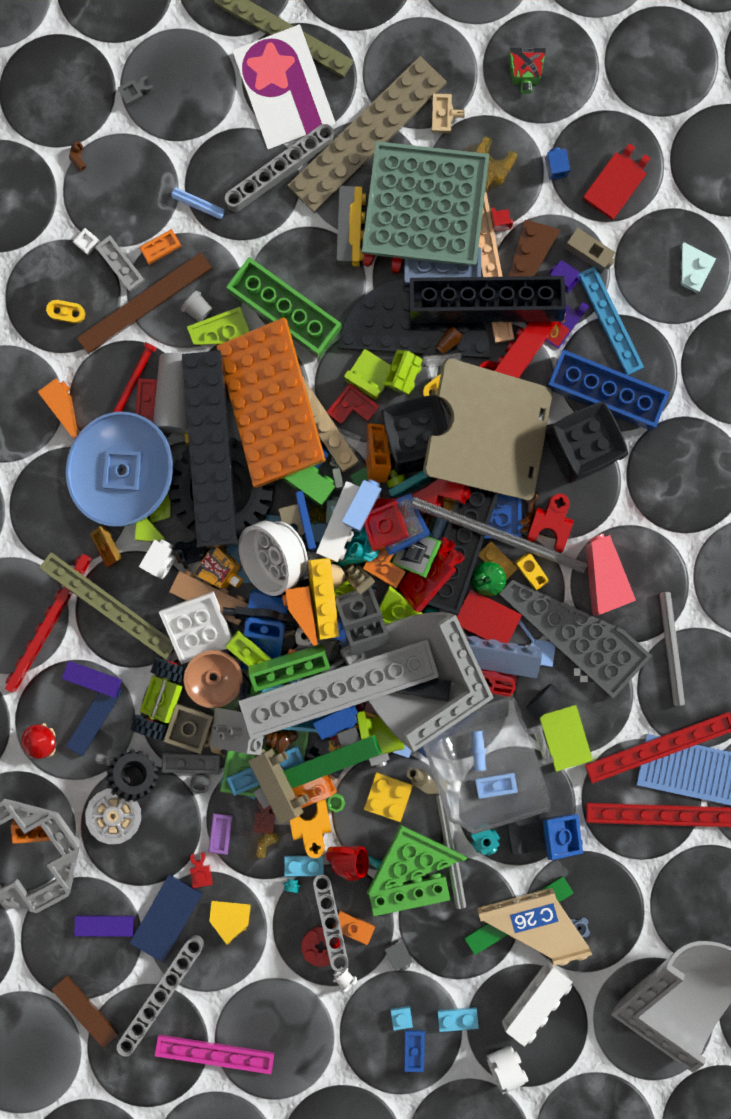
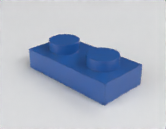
M405 1030L404 1072H424L425 1030Z

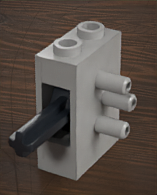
M240 684L238 701L250 696V684ZM239 702L237 710L215 708L209 746L244 754L261 755L264 735L250 740Z

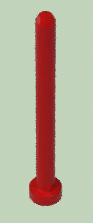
M147 342L144 343L143 347L145 349L113 412H122L151 353L156 351L157 348Z

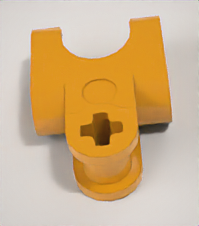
M325 799L316 802L317 810L312 818L303 819L298 816L289 821L293 841L303 839L305 851L312 858H318L323 855L325 845L322 834L331 833ZM312 843H316L317 846H319L316 848L317 851L313 852L312 849H309L310 847H312Z

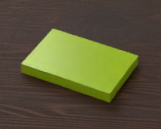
M576 705L545 713L539 718L556 772L593 761Z

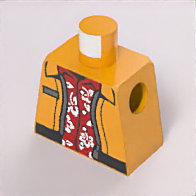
M223 547L211 548L194 572V575L219 588L226 589L229 584L238 588L243 582V579L237 575L241 566Z

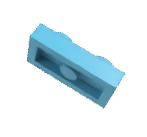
M308 855L285 856V876L324 875V855L318 858H312Z
M476 1007L438 1010L439 1032L479 1029Z

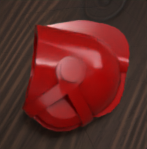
M363 846L329 847L327 849L326 858L330 862L332 871L348 881L359 880L366 876L369 869V858Z

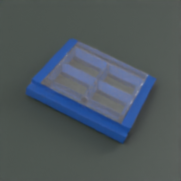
M411 493L396 500L399 504L409 538L385 547L389 556L430 535L418 508L415 509L411 505L409 506L413 498Z

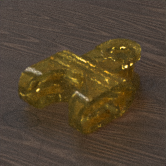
M485 136L476 153L489 154L492 139ZM510 151L502 160H495L489 155L486 193L493 181L499 185L503 184L517 159L518 153Z

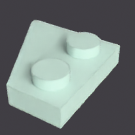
M683 242L681 245V285L698 293L716 258Z

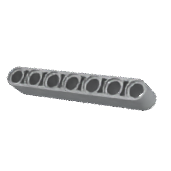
M328 124L318 126L229 190L225 195L228 209L232 212L242 210L321 153L334 140L333 128ZM323 133L330 134L328 138L321 137ZM314 144L315 147L312 149H307L306 145ZM295 154L300 156V158L297 160H292L290 158L292 155ZM279 165L285 167L282 171L275 169ZM263 176L269 177L267 182L260 181ZM248 187L254 188V191L251 193H246L245 189ZM233 198L239 199L236 204L230 203V200Z
M193 935L186 941L117 1044V1051L120 1055L129 1056L133 1053L197 959L204 946V941L200 936ZM196 942L199 945V949L192 950L189 943ZM178 959H186L188 965L181 966L178 962ZM174 975L177 981L171 983L168 981L167 976ZM162 991L165 994V998L159 999L156 996V992ZM145 1008H151L154 1011V1015H147ZM134 1025H141L143 1031L137 1032L134 1029ZM123 1041L130 1042L132 1048H125Z

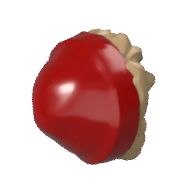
M46 723L41 725L35 724L27 728L21 738L23 750L31 758L44 759L53 756L56 750V736L53 728H48Z

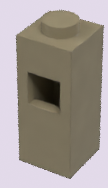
M578 227L565 246L566 250L592 267L595 266L601 273L605 268L609 270L615 261L612 257L616 252Z

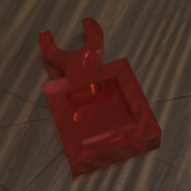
M258 802L261 813L255 812L254 833L273 834L275 814L269 813L270 805L264 809L260 802Z

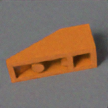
M56 378L39 390L38 393L71 437L76 439L78 430L72 397L68 393L70 388L64 381L60 382Z
M367 423V479L381 483H387L391 470L388 438L384 424Z
M309 586L285 590L286 594L282 595L284 606H288L289 612L312 645L317 646Z

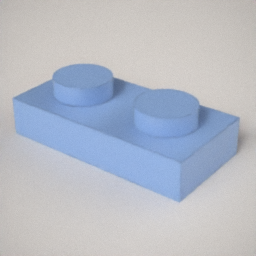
M514 772L475 779L479 799L518 792Z

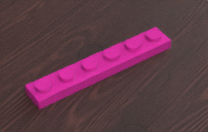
M160 1034L158 1035L155 1051L156 1057L265 1074L272 1073L275 1052Z

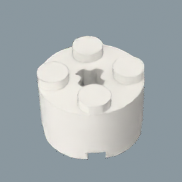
M506 1046L486 1056L494 1079L500 1082L498 1087L502 1094L528 1082L525 1071L521 1070L519 1063H521L520 1057L516 1051L514 1052L512 1046Z

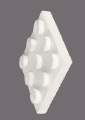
M214 591L159 611L181 665L190 662L193 657L203 651L227 649L225 645L233 637L225 617L222 615V610Z

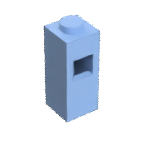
M371 479L368 481L363 480L342 520L343 524L358 532L361 531L381 493L379 483Z

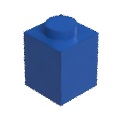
M553 148L549 150L545 157L549 180L568 177L570 166L566 149Z

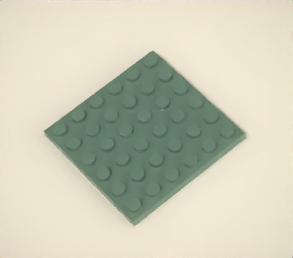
M376 141L362 254L476 267L489 154Z

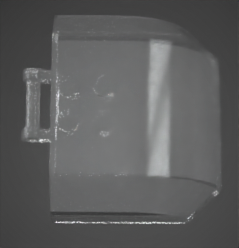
M513 694L487 702L423 746L448 821L458 824L472 834L548 812L551 808L547 786L540 767L553 763L554 759L553 756H550L542 733V724L527 729ZM483 731L484 748L487 751L485 752L487 770L474 771V759L471 753V749H473L471 732ZM531 734L536 736L543 757L541 760L537 759L529 736ZM511 772L515 773L517 793L479 799L476 778Z

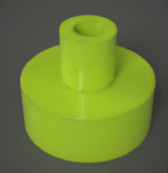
M396 469L391 470L389 473L391 479L387 480L388 488H391L406 481L404 474L398 476Z

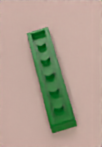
M375 735L285 769L283 772L291 788H295L382 754Z
M563 876L539 890L553 888L558 902L574 894ZM486 923L464 938L474 955L508 934Z

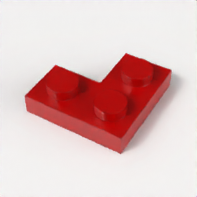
M349 383L329 408L327 414L340 425L344 423L352 411L369 422L380 406Z

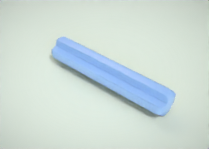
M174 188L171 194L173 199L213 217L222 219L225 211L223 208L183 190Z

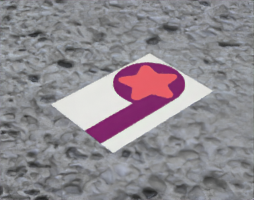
M300 24L232 50L268 149L305 136L322 124L330 126L336 124Z

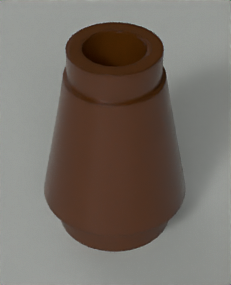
M451 326L449 329H446L435 347L444 355L445 352L461 342L460 339L463 335Z

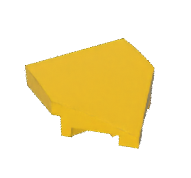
M212 901L209 922L226 945L248 927L251 905Z

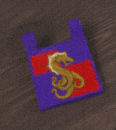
M583 302L578 310L575 311L566 305L564 321L557 322L546 341L559 349L589 306Z

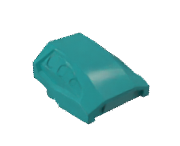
M364 525L360 532L351 529L354 531L353 537L350 542L346 541L344 549H347L343 560L339 559L337 563L335 562L336 565L345 566L365 561L370 562L378 556L379 550L374 552L371 549Z

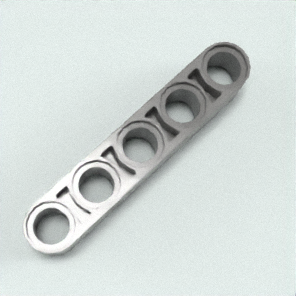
M319 875L314 879L313 887L330 964L334 971L343 972L348 967V957L331 881L327 876ZM319 879L327 881L326 889L320 890L317 888L316 883ZM324 898H328L332 902V906L329 909L321 907V901ZM328 918H334L336 920V927L328 929L325 926V921ZM337 937L340 939L341 945L338 949L330 947L329 942L331 938ZM337 957H342L345 960V966L342 969H337L334 966V960Z

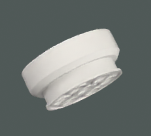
M260 521L245 528L241 533L238 546L241 564L255 587L270 596L280 595L286 592L285 590L295 587L299 578L305 574L308 565L307 552L298 533L290 525L282 521Z

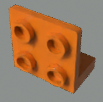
M330 774L292 788L296 798L307 794L310 800L302 805L301 808L331 797L337 792Z

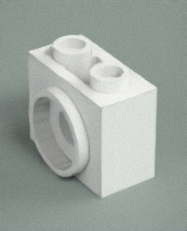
M162 539L160 542L154 540L139 567L163 579L175 561L176 557L174 550H172L174 546Z

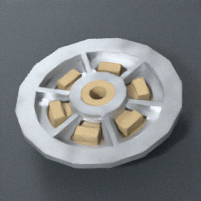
M107 788L97 793L89 801L85 812L86 825L90 833L98 841L106 844H121L129 840L138 831L141 822V808L137 801L133 802V800L125 802V799H117L118 796L116 794L112 795L111 788Z

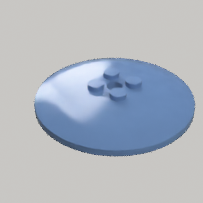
M131 412L108 413L90 422L74 440L66 463L67 486L75 505L91 520L113 527L129 526L151 515L167 495L173 475V457L165 435L152 421ZM125 465L127 471L121 476L120 468Z

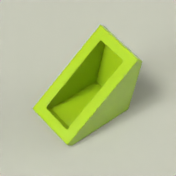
M148 517L136 523V541L153 542L156 540L160 542L161 539L167 541Z

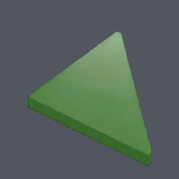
M400 825L372 880L367 894L373 895L376 892L384 889L387 890L408 880H414L435 870L438 871L454 863L465 861L467 856Z

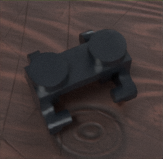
M197 537L191 542H177L174 546L177 562L182 563L184 569L189 568L188 564L203 561L208 553L207 549L197 547Z

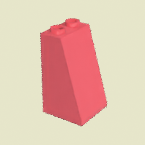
M604 534L589 539L590 543L586 545L593 616L636 601L611 536L604 537Z

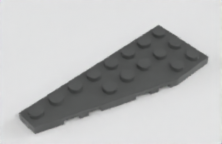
M511 580L503 591L499 593L504 600L522 614L528 622L613 699L652 657L623 629L514 580Z

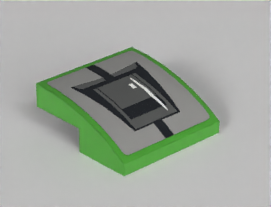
M407 528L409 538L418 533ZM428 536L397 552L392 564L427 577L441 541Z

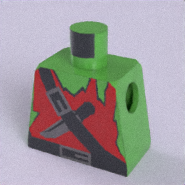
M546 48L509 49L508 61L512 84L521 85L522 94L532 93V85L539 84Z

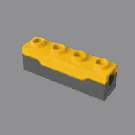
M339 186L337 266H359L360 260L363 261L364 254H362V249H360V242H363L364 230H361V223L365 224V212L361 211L362 205L366 203V193H362V187Z

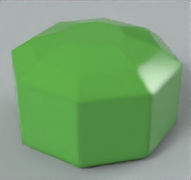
M335 793L328 797L326 805L330 811L337 813L343 810L345 805L343 795Z

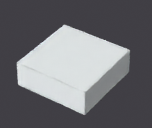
M86 228L73 241L87 255L100 242Z
M332 469L336 490H341L344 486L340 469Z

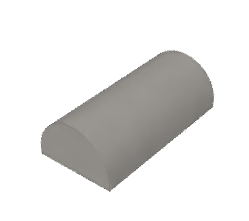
M164 353L159 356L153 423L162 432L188 434L182 364L183 353Z

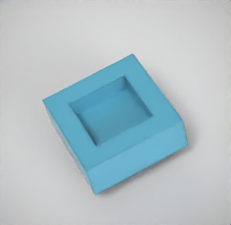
M410 1006L391 1009L393 1030L413 1028Z

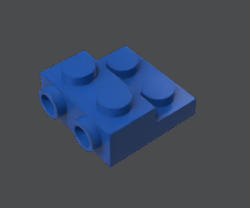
M564 814L543 820L548 860L583 853V841L581 839L578 814Z

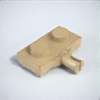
M433 94L432 133L450 134L453 118H464L465 110H453L452 94Z

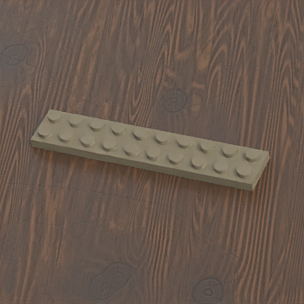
M420 56L288 184V188L313 213H316L339 190V186H343L374 156L376 141L388 142L433 98V94H437L447 84V81Z

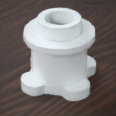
M298 627L295 635L296 643L298 645L311 646L309 639H302L304 632Z
M348 968L343 972L335 971L333 973V982L339 984L343 994L358 981L356 976L353 977L348 972Z

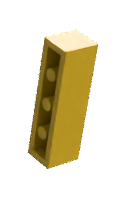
M330 558L308 560L307 567L316 638L339 637Z

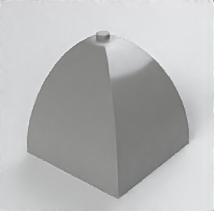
M433 612L406 617L385 625L389 634L390 644L356 655H352L349 645L340 650L346 664L349 665L422 640H428L439 675L438 679L451 681L448 701L397 692L368 701L390 731L413 752L494 698L456 615L451 613Z
M697 941L684 945L632 988L617 1003L611 1016L694 1073L705 1064L706 1058L701 1055L703 1048L717 1022L731 1004V947L711 941Z

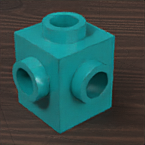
M486 823L470 832L474 840L471 844L477 853L481 851L483 856L486 854L489 856L498 850L497 847L500 845L497 840L500 837L495 829L490 830Z

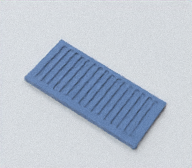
M646 734L645 742L658 738L659 736ZM701 745L689 747L641 765L636 785L731 805V752Z

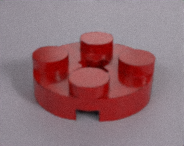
M316 926L303 937L302 953L305 960L314 966L324 967L331 965L327 948L319 951L315 947L320 941H323V944L326 946L322 926ZM337 937L331 938L329 942L330 947L338 949L341 945L340 939Z

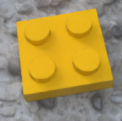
M376 772L364 810L401 822L413 784Z

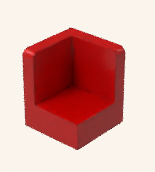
M495 207L491 208L490 214L494 232L511 230L513 219H510L509 210L496 211Z

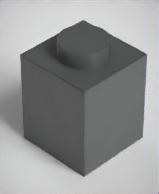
M402 937L384 946L394 971H404L410 967L412 958Z

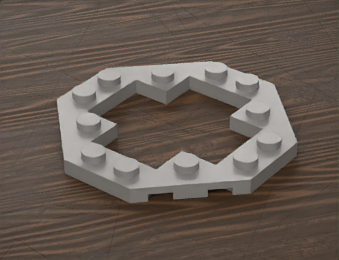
M3 799L0 801V825L14 818L24 834L41 825L61 854L47 863V867L56 879L28 894L18 879L3 887L0 885V901L4 905L15 908L20 906L28 908L30 912L38 913L68 897L71 893L80 843L58 812Z

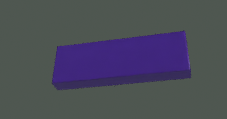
M68 661L62 679L113 698H116L122 679L72 661Z
M76 915L74 936L133 937L134 916Z

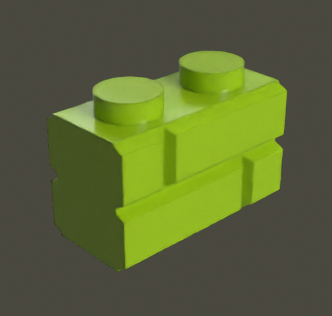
M397 350L383 385L399 394L409 395L414 389V381L416 375L421 371L423 359L409 351Z

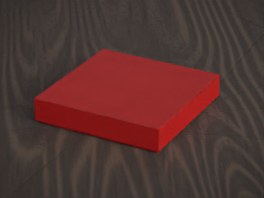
M396 500L372 510L364 523L371 549L374 552L409 538L399 504Z

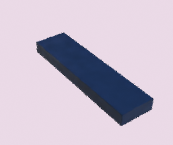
M119 687L116 698L98 693L67 743V748L80 756H84L124 691L122 688Z

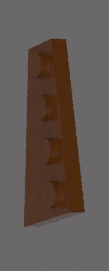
M525 219L508 277L535 276L561 229Z

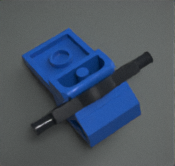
M252 589L248 608L236 606V608L223 607L222 615L246 620L244 636L272 659L281 657L285 627L297 628L298 623L291 614H287L288 606L283 604L282 595L284 594L270 596L260 590ZM241 661L240 668L249 670L248 666Z

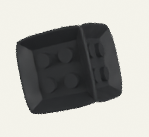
M428 395L388 406L381 411L389 446L399 474L424 470L429 436L441 435L448 429L443 407L437 395Z
M604 401L574 412L557 421L554 425H550L545 430L551 452L562 474L569 483L588 477L612 465L617 460L624 459L628 455L624 437Z

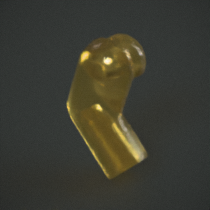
M269 832L259 838L256 857H266L267 847L272 843L276 844L278 842V835L276 833Z

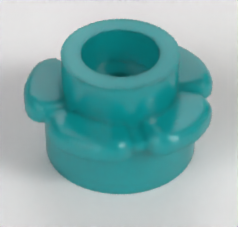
M287 879V882L283 883V891L299 893L301 885H298V880Z

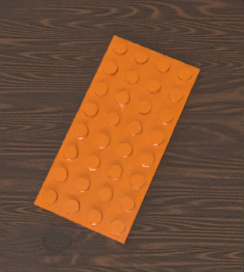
M283 317L217 345V350H221L223 354L225 380L253 487L258 488L325 462L287 319Z

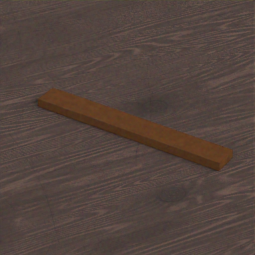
M200 252L77 337L78 341L88 354L92 353L212 270V266L202 252Z

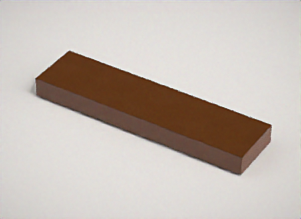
M68 975L52 989L103 1049L118 1036L117 1030Z

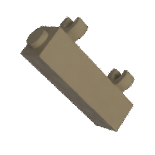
M262 749L261 755H254L255 758L249 760V763L281 825L302 814L301 806L310 800L307 794L296 798L279 764L288 759L286 752L284 751L275 756L273 749L266 752Z

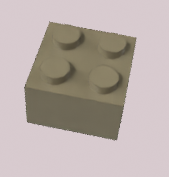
M176 704L164 742L199 754L203 753L212 728L214 715L182 704Z

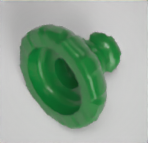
M486 561L474 568L471 577L473 588L477 593L491 597L503 591L507 580L506 574L499 564Z

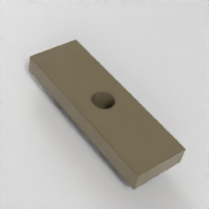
M357 563L345 565L343 568L345 579L360 595L375 583L373 578Z

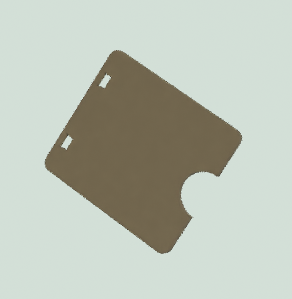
M446 359L442 365L437 397L443 399L448 404L451 411V423L443 434L429 436L424 473L429 477L523 500H531L535 494L545 430L551 406V389L455 359ZM540 409H544L542 420L539 419ZM530 467H533L532 478H528Z

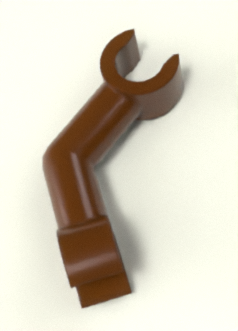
M538 493L534 494L533 500H525L527 502V513L519 523V525H522L521 532H529Z

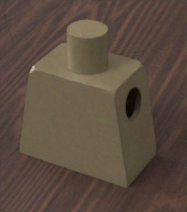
M298 503L280 507L281 521L288 525L296 524V532L302 539L301 535L305 533Z

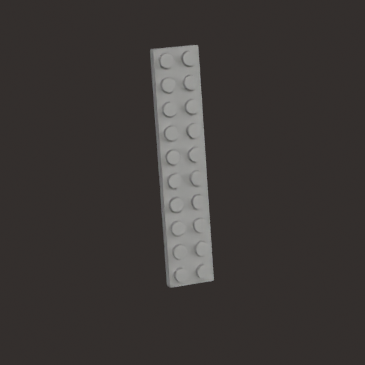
M426 639L239 700L238 702L251 740L438 678L439 675L428 640Z

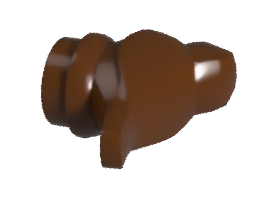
M295 730L269 733L266 747L275 749L278 755L298 739V733Z

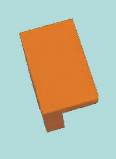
M384 547L379 550L376 558L366 562L363 569L368 574L396 589L406 571L389 562L394 554L389 556Z

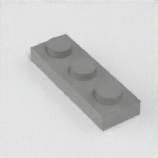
M110 235L95 246L130 293L145 282L144 278Z

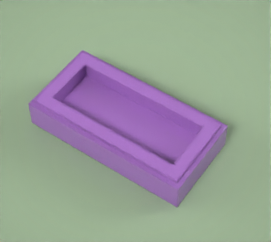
M213 813L208 853L228 855L233 815Z

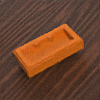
M170 229L143 244L139 249L150 265L182 246L173 230Z
M340 910L338 917L342 934L368 945L375 925ZM336 920L334 922L332 929L336 927Z

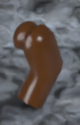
M74 142L70 148L69 159L79 172H82L87 167L81 160L83 145L80 142Z

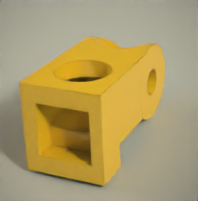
M531 553L524 554L514 562V565L536 591L549 582Z

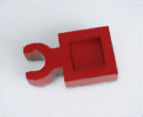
M201 852V860H196L194 853L190 856L191 862L195 865V867L190 868L193 888L213 884L210 864L204 865L206 859L205 852Z

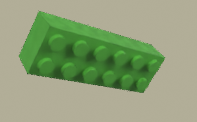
M248 257L226 287L230 295L269 323L283 317L287 319L292 339L319 359L342 329V323L250 257Z

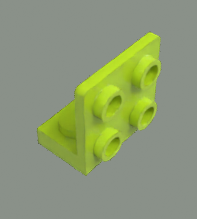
M364 349L352 369L346 372L344 381L352 384L362 393L376 401L386 387L383 384L391 365Z
M365 711L358 712L357 717L361 740L375 735L382 754L405 749L404 744L390 731L380 717L371 719L370 717L367 718Z

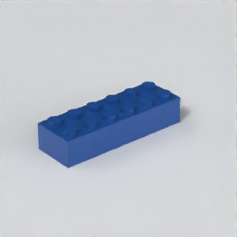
M562 350L559 354L547 387L552 392L587 406L604 401L613 416L650 431L657 427L670 394L666 390L566 350Z

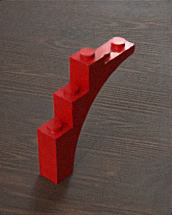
M437 479L425 489L412 494V496L443 508V499L465 504L466 500L470 497L471 489L470 486ZM377 498L372 510L384 506L388 503H391L399 498ZM405 504L400 506L403 519L406 520L410 515ZM422 510L420 511V513H424V514H427V515H431V514H429V512L427 513V511H426V512H422ZM410 521L405 525L406 528L411 529L414 524L413 521Z

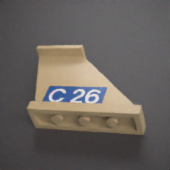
M553 888L477 908L480 921H485L550 957L554 965H566L569 961L576 959L584 960L592 955L589 946L556 899Z

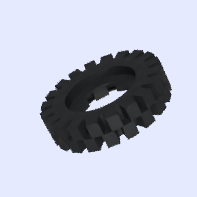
M230 437L233 472L239 476L243 486L242 496L236 504L239 539L245 528L267 518L266 515L268 511H271L273 505L272 500L273 496H275V486L271 482L258 488L253 487L242 442L234 437ZM187 448L181 454L183 457L180 461L176 460L173 466L174 472L168 492L175 515L178 516L186 528L196 534L190 451Z

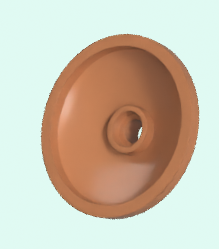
M207 650L197 654L188 663L184 673V686L187 694L194 702L207 708H219L232 702L238 695L240 684L242 683V671L238 662L231 655L220 650ZM211 674H216L217 678L215 680H211L209 676Z

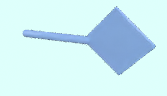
M519 620V625L531 640V646L541 649L542 659L540 665L552 667L556 646L549 641L534 639L523 622Z

